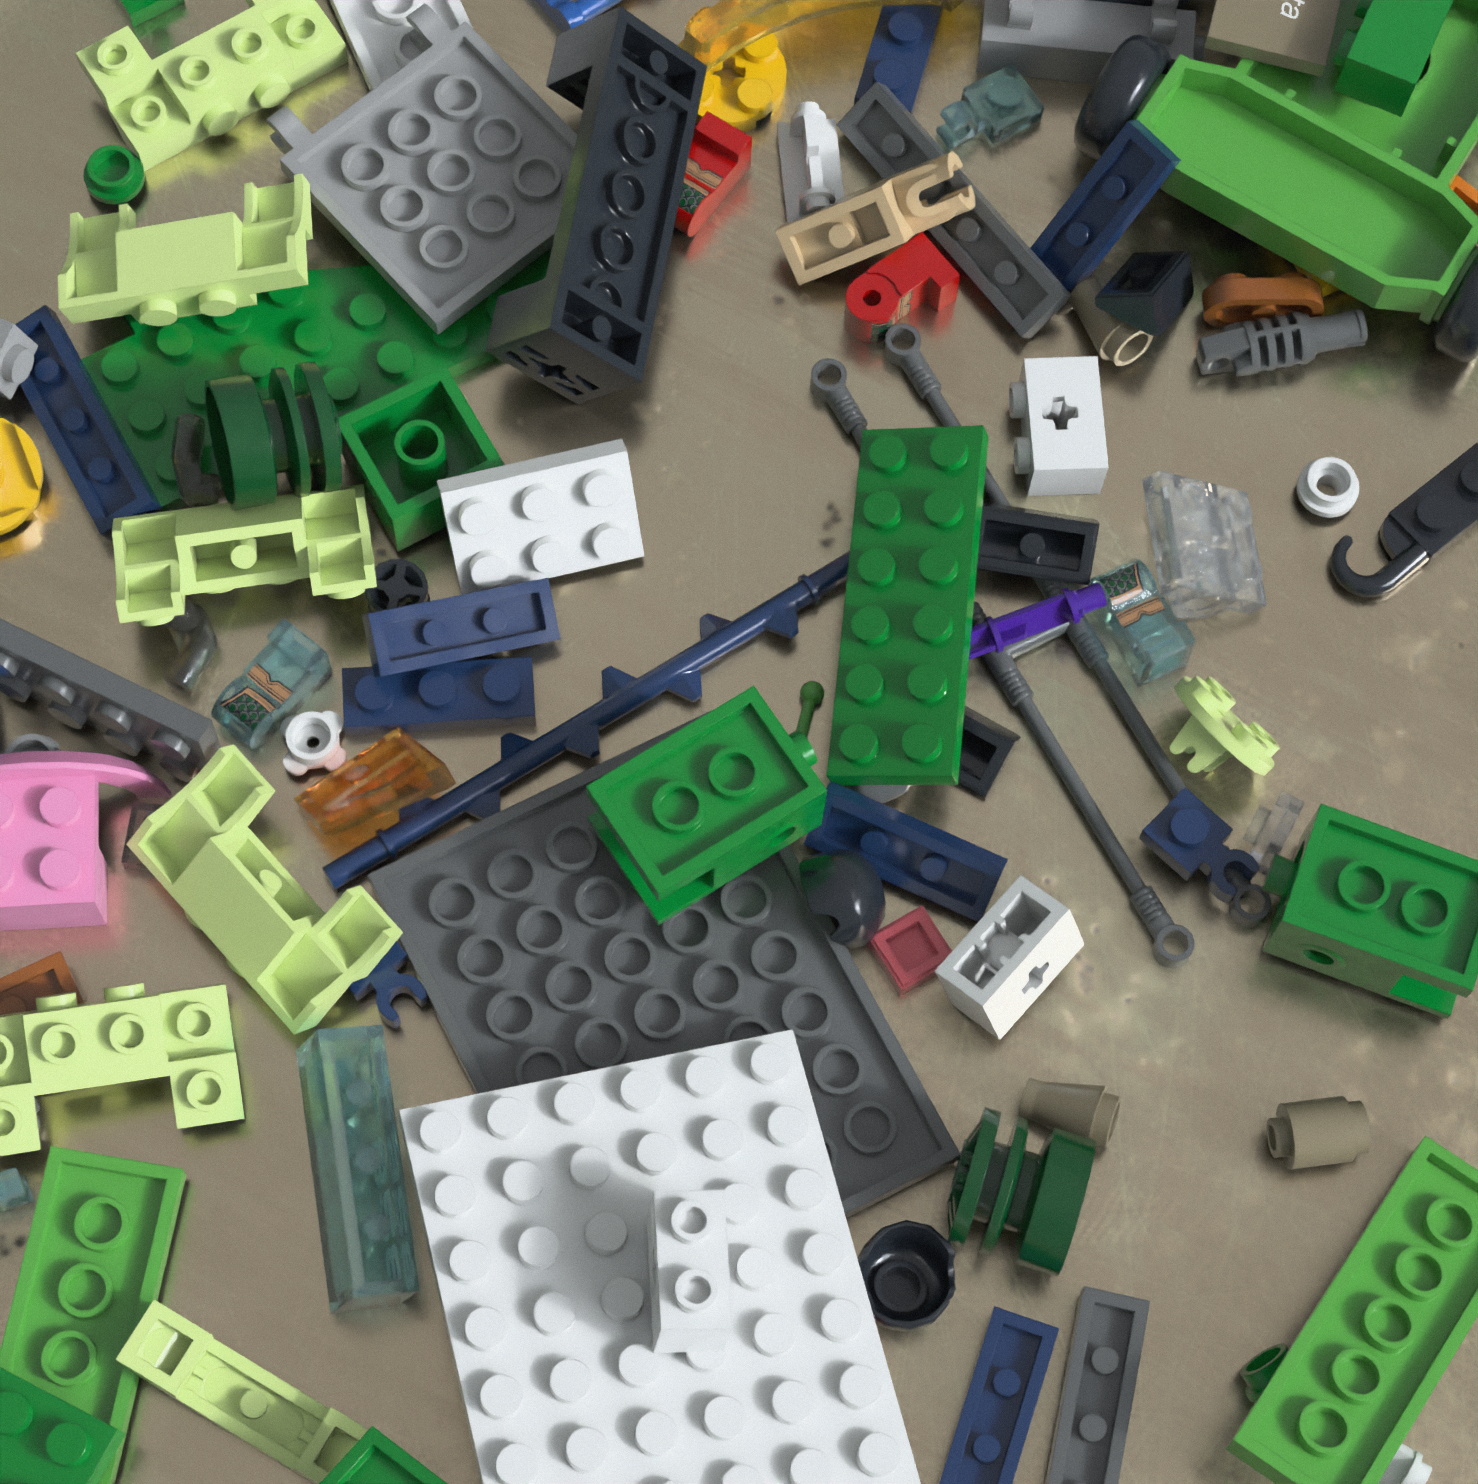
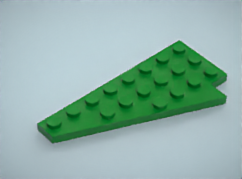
M546 251L439 335L433 331L372 265L307 270L308 285L256 293L257 305L236 308L235 312L225 316L197 314L179 317L174 323L169 325L151 326L145 323L139 324L131 314L123 315L133 335L81 360L162 506L160 511L179 510L223 489L214 457L207 420L204 392L206 380L248 373L252 377L261 399L269 398L268 385L271 368L284 367L294 390L295 364L315 361L322 374L326 389L334 401L339 418L441 367L446 366L454 378L496 358L485 350L498 296L545 279L551 251Z

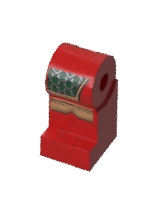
M708 111L694 129V137L692 138L674 225L675 229L689 237L695 235L751 168L752 137Z
M921 232L867 269L866 272L857 277L848 286L845 294V328L858 341L864 343L883 341L889 328L926 301L937 312L956 301L960 274L926 235Z

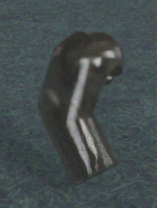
M186 413L181 414L175 420L171 449V460L179 497L192 507L195 506V503L204 506L215 505L220 495L221 478L216 473L201 472L206 422L198 415Z
M185 597L184 614L176 615L171 621L165 623V625L170 627V632L179 653L167 671L164 680L176 690L185 694H192L217 651L218 639L207 612L202 606L193 604L190 599Z

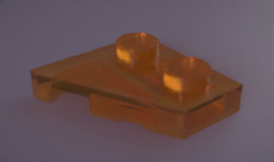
M397 727L296 796L294 800L304 817L325 837L330 838L447 790L455 785L456 782L443 761L400 727Z

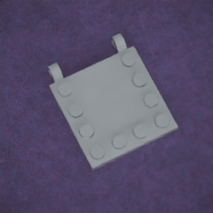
M424 3L406 16L409 24L415 28L408 33V36L423 53L313 134L287 106H284L267 119V123L275 131L270 135V139L285 154L280 158L282 172L292 182H294V175L303 173L310 183L311 202L433 331L439 335L553 247L577 134L466 21L451 31L434 10Z

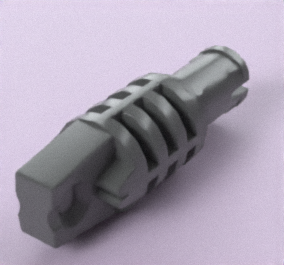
M1361 308L1309 317L1307 313H1302L1301 311H1294L1288 315H1273L1272 318L1262 317L1256 318L1255 321L1245 320L1225 325L1221 333L1201 337L1197 344L1196 358L1202 375L1235 371L1236 376L1258 374L1259 371H1274L1276 368H1291L1292 365L1302 366L1314 360L1315 355L1318 353L1364 346L1368 334L1367 324Z

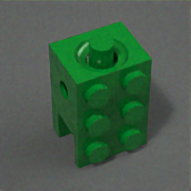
M753 685L587 785L586 795L597 810L588 816V822L657 925H660L822 825L827 789L811 768L818 761L808 739L800 730H795L788 735Z
M1322 803L1301 835L1293 860L1274 854L1267 870L1262 890L1279 896L1280 899L1262 951L1446 1019L1451 1016L1457 995L1467 998L1471 994L1478 976V860Z

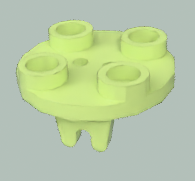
M1196 675L1193 679L1184 676L1175 685L1174 689L1192 715L1169 748L1173 754H1181L1184 751L1188 754L1195 753V756L1187 765L1190 772L1197 773L1201 770L1205 772L1213 771L1233 756L1251 770L1263 776L1274 767L1275 763L1271 757L1280 749L1279 745L1259 724L1253 721L1247 726L1230 710L1236 701L1220 683L1210 676L1203 680Z

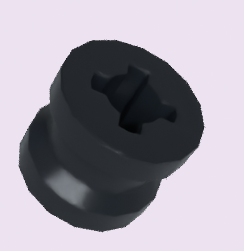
M390 559L379 563L375 567L377 587L365 589L369 613L398 608L399 603L407 598L411 602L408 601L400 607L430 601L428 581L424 572L415 563L404 559Z

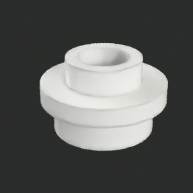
M1325 457L1314 460L1304 467L1297 481V494L1300 502L1311 513L1327 518L1338 517L1348 512L1355 504L1359 495V481L1354 470L1347 462L1335 457ZM1328 484L1335 489L1337 495H1325L1317 489V485Z

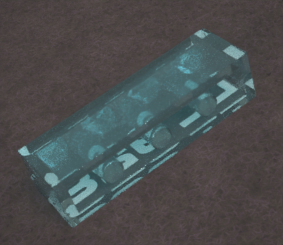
M383 1025L317 1029L296 1050L330 1314L396 1307L419 1292L420 1289Z

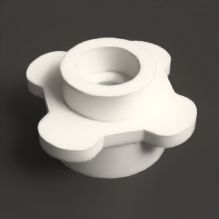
M310 711L299 715H290L283 720L280 725V732L286 739L288 753L283 758V764L290 774L300 776L308 769L325 768L330 772H335L345 765L347 755L345 750L340 747L339 733L344 727L340 715L333 711H325L323 713ZM312 738L319 740V745L315 748H310L307 745L308 741Z

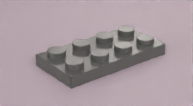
M0 618V691L5 695L21 702H25L30 696L48 705V712L66 725L81 729L83 724L86 723L104 732V739L120 751L137 756L139 751L142 750L160 759V766L169 774L188 783L210 761L217 750L222 748L211 719Z

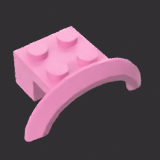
M26 751L0 754V931L107 925V862L99 848V782L127 789L136 794L138 798L171 797V790L167 785L144 766L112 755L75 751Z

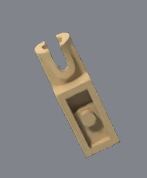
M950 151L843 196L834 204L778 227L775 230L798 285L800 286L904 244L915 234L972 210L975 207V195L972 185L946 194L934 204L929 205L926 199L919 200L921 191L950 179L954 176L953 171L963 167L958 155Z

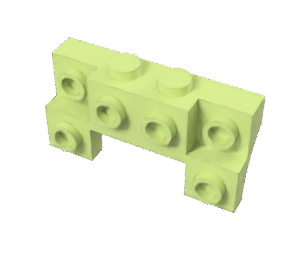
M245 0L250 7L249 9L151 60L129 26L76 52L80 67L104 103L126 146L140 159L145 172L210 136L225 134L243 118L262 108L277 106L290 93L348 62L346 44L315 0Z
M303 173L294 175V182L257 188L253 182L244 183L243 223L234 212H227L136 228V213L128 204L119 205V212L83 218L79 212L70 213L68 253L64 266L58 274V309L72 324L131 314L139 324L165 326L174 323L179 317L197 314L209 316L229 315L235 312L236 308L257 305L256 293L308 285L306 240L313 239L310 183Z
M364 484L344 486L340 490L323 493L320 490L310 491L309 496L302 498L296 497L295 494L276 496L275 503L236 511L230 508L229 503L113 519L112 539L116 571L115 602L120 623L136 621L141 626H157L167 623L174 616L184 614L185 595L198 593L216 594L227 592L234 588L262 584L281 585L304 578H310L313 596L327 594L328 597L333 599L356 597L367 588L377 587Z
M230 745L219 748L210 761L181 791L149 815L126 845L184 909L185 916L190 923L202 930L226 957L229 967L236 974L245 978L295 1035L317 1026L352 982L365 978L370 974L403 932L361 885L347 889L326 914L248 828L249 824L271 798L275 790L237 747Z
M144 983L124 984L103 988L105 1000L78 1004L76 992L54 994L35 998L37 1010L0 1015V1156L41 1150L35 1096L170 1076L177 1129L245 1119L226 984L219 983L145 994Z

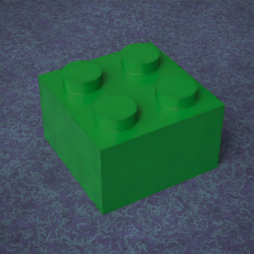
M446 366L338 418L342 436V455L358 483L364 484L367 499L398 551L446 528L437 480L505 465Z

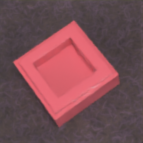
M923 905L879 929L874 938L867 943L899 996L935 977V970L952 952Z

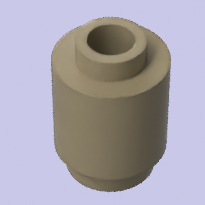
M1344 1096L1280 1103L1277 1107L1276 1117L1269 1118L1267 1121V1138L1271 1154L1274 1158L1282 1157L1285 1166L1289 1170L1353 1162L1356 1154L1368 1153L1370 1150V1124L1366 1109L1360 1100L1348 1102Z

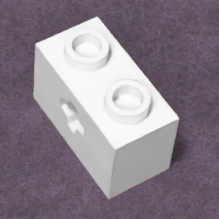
M1098 356L1024 358L1019 382H1010L1009 412L1011 419L1020 418L1022 437H1015L1014 468L1016 474H1025L1027 496L1100 494L1109 467Z
M1020 875L938 966L935 973L952 1005L1000 1040L1083 947L1084 942L1070 909Z
M724 1189L654 1191L647 1214L653 1353L724 1351L733 1328Z

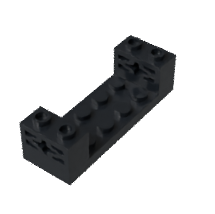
M621 6L557 35L546 87L583 110L547 274L543 280L498 296L485 350L577 404L642 383L707 71V65Z

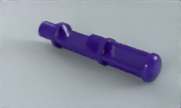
M1097 582L1076 591L1069 590L1066 587L1060 589V594L1000 617L994 619L991 616L985 617L983 623L972 627L969 660L991 651L996 653L1003 652L1004 647L1067 622H1071L1072 625L1080 623V618L1084 614L1107 606L1106 597L1101 585Z

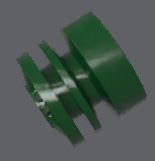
M315 361L295 364L294 390L284 367L271 368L268 385L269 398L261 399L259 391L248 373L205 381V405L214 457L226 499L232 510L236 511L275 503L277 473L285 472L295 496L299 498L307 497L310 494V468L321 492L327 493L340 490L342 484L341 429L334 401L326 389L322 374Z
M984 1107L980 1121L967 1139L964 1140L947 1199L949 1230L946 1240L951 1245L963 1248L972 1220L984 1222L979 1253L989 1256L995 1248L1003 1229H1008L1016 1232L1014 1247L1015 1264L1058 1276L1064 1265L1076 1229L1092 1169L1097 1141L1090 1137L1052 1127L1045 1138L1039 1154L1026 1150L1028 1121L1017 1116L1008 1143L996 1142L1001 1111Z

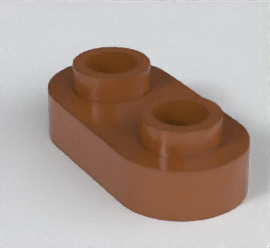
M1229 273L1217 277L1213 284L1206 287L1202 292L1204 320L1208 324L1220 328L1245 320L1255 321L1256 318H1272L1273 315L1278 314L1288 315L1294 311L1307 313L1309 317L1322 316L1324 313L1323 294L1320 283L1309 279L1302 273H1286L1276 278H1248L1244 274Z

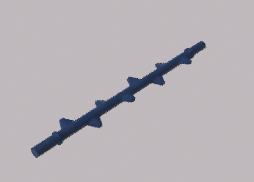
M850 551L808 576L805 574L800 575L797 578L798 582L733 621L709 613L703 615L700 618V641L638 678L612 666L605 668L601 671L602 700L535 740H530L511 732L504 734L501 737L500 761L434 800L409 787L399 792V822L384 831L381 828L375 830L376 835L322 867L321 869L328 882L336 890L390 857L394 860L398 857L397 852L463 812L481 820L500 812V790L566 750L588 758L596 757L600 754L599 730L666 690L690 702L702 698L700 669L765 630L788 638L799 633L797 611L810 603L813 605L818 604L821 601L820 597L847 581Z

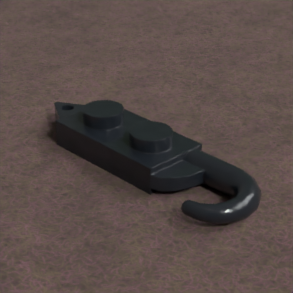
M1475 443L1388 513L1380 527V538L1392 560L1376 573L1367 576L1359 575L1348 566L1346 554L1353 543L1352 537L1345 535L1335 544L1330 557L1331 568L1336 580L1350 593L1362 597H1379L1391 592L1422 566H1427L1478 525V443Z

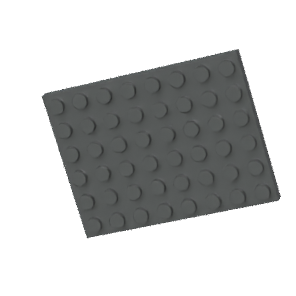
M705 714L368 874L369 883L383 911L403 932L398 940L403 950L407 953L408 960L418 980L424 986L427 998L476 1094L793 1029L846 1218L957 1162L960 1152L844 942L831 940L830 933L836 930L829 915L811 912L801 882L800 863L790 845L660 925H657L589 824L588 816L597 810L586 795L587 785Z

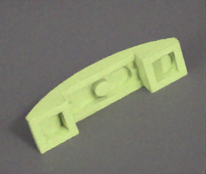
M153 1300L116 1358L117 1362L161 1391L314 1484H320L368 1431L367 1428L331 1407L329 1409L214 1339L212 1334L156 1300Z

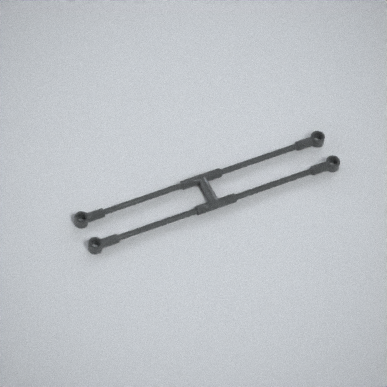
M906 323L893 325L885 335L883 350L885 358L890 363L903 368L921 399L928 400L944 427L961 426L940 392L942 389L941 383L920 351L921 336L919 331L914 326ZM897 340H905L912 347L907 350H900L892 343ZM822 359L811 370V392L817 399L828 402L846 433L853 435L861 447L862 430H867L868 422L846 386V368L835 359ZM823 375H832L839 382L834 385H825L818 378ZM986 466L984 492L991 503L1011 506ZM1033 577L1045 599L1060 594V589L1067 587L1062 581ZM974 602L972 627L983 623L986 617L978 602ZM1083 615L1080 618V623L1075 625L1067 622L1004 647L1003 652L996 653L991 651L983 654V659L1005 692L1011 705L1019 707L1131 891L1130 900L1155 940L1152 948L1154 958L1160 965L1166 968L1181 967L1188 961L1194 950L1195 940L1192 933L1186 927L1173 922L1153 887L1146 886L1033 702L1032 697L1034 693L1013 660L1067 633L1089 669L1094 668L1167 788L1175 798L1186 786L1107 661L1109 654L1099 640V637L1096 636L1089 621ZM1225 870V879L1238 890L1229 904L1231 918L1242 927L1252 928L1258 926L1264 921L1271 909L1272 900L1269 893L1263 891L1262 886L1252 884L1238 870ZM1248 897L1256 900L1260 906V913L1249 914L1241 908L1240 899ZM1167 938L1179 940L1184 947V952L1179 955L1168 953L1164 949L1163 940Z

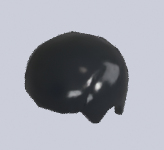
M834 849L803 857L799 865L801 882L811 912L814 914L831 915L839 922L837 929L830 933L831 940L843 941L848 949L866 945L874 938L885 918L886 909L881 878L873 865L860 853L848 849Z
M904 1220L882 1227L864 1244L857 1257L875 1323L883 1328L910 1332L933 1324L950 1304V1300L956 1292L955 1251L952 1245L931 1225Z

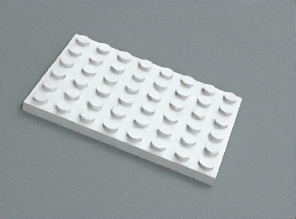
M793 1029L399 1110V1123L481 1484H921ZM724 1189L733 1328L724 1351L653 1353L647 1214L654 1191Z

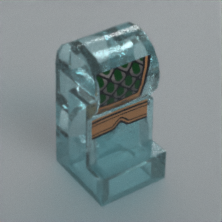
M1135 558L1090 579V585L1098 582L1104 591L1107 606L1097 609L1137 687L1187 665L1196 639L1185 620L1178 622L1164 596L1159 594L1151 572L1140 559Z
M284 618L267 635L269 643L244 668V673L234 679L222 691L211 711L213 719L251 749H256L265 744L280 729L283 720L290 715H294L333 675L327 652Z

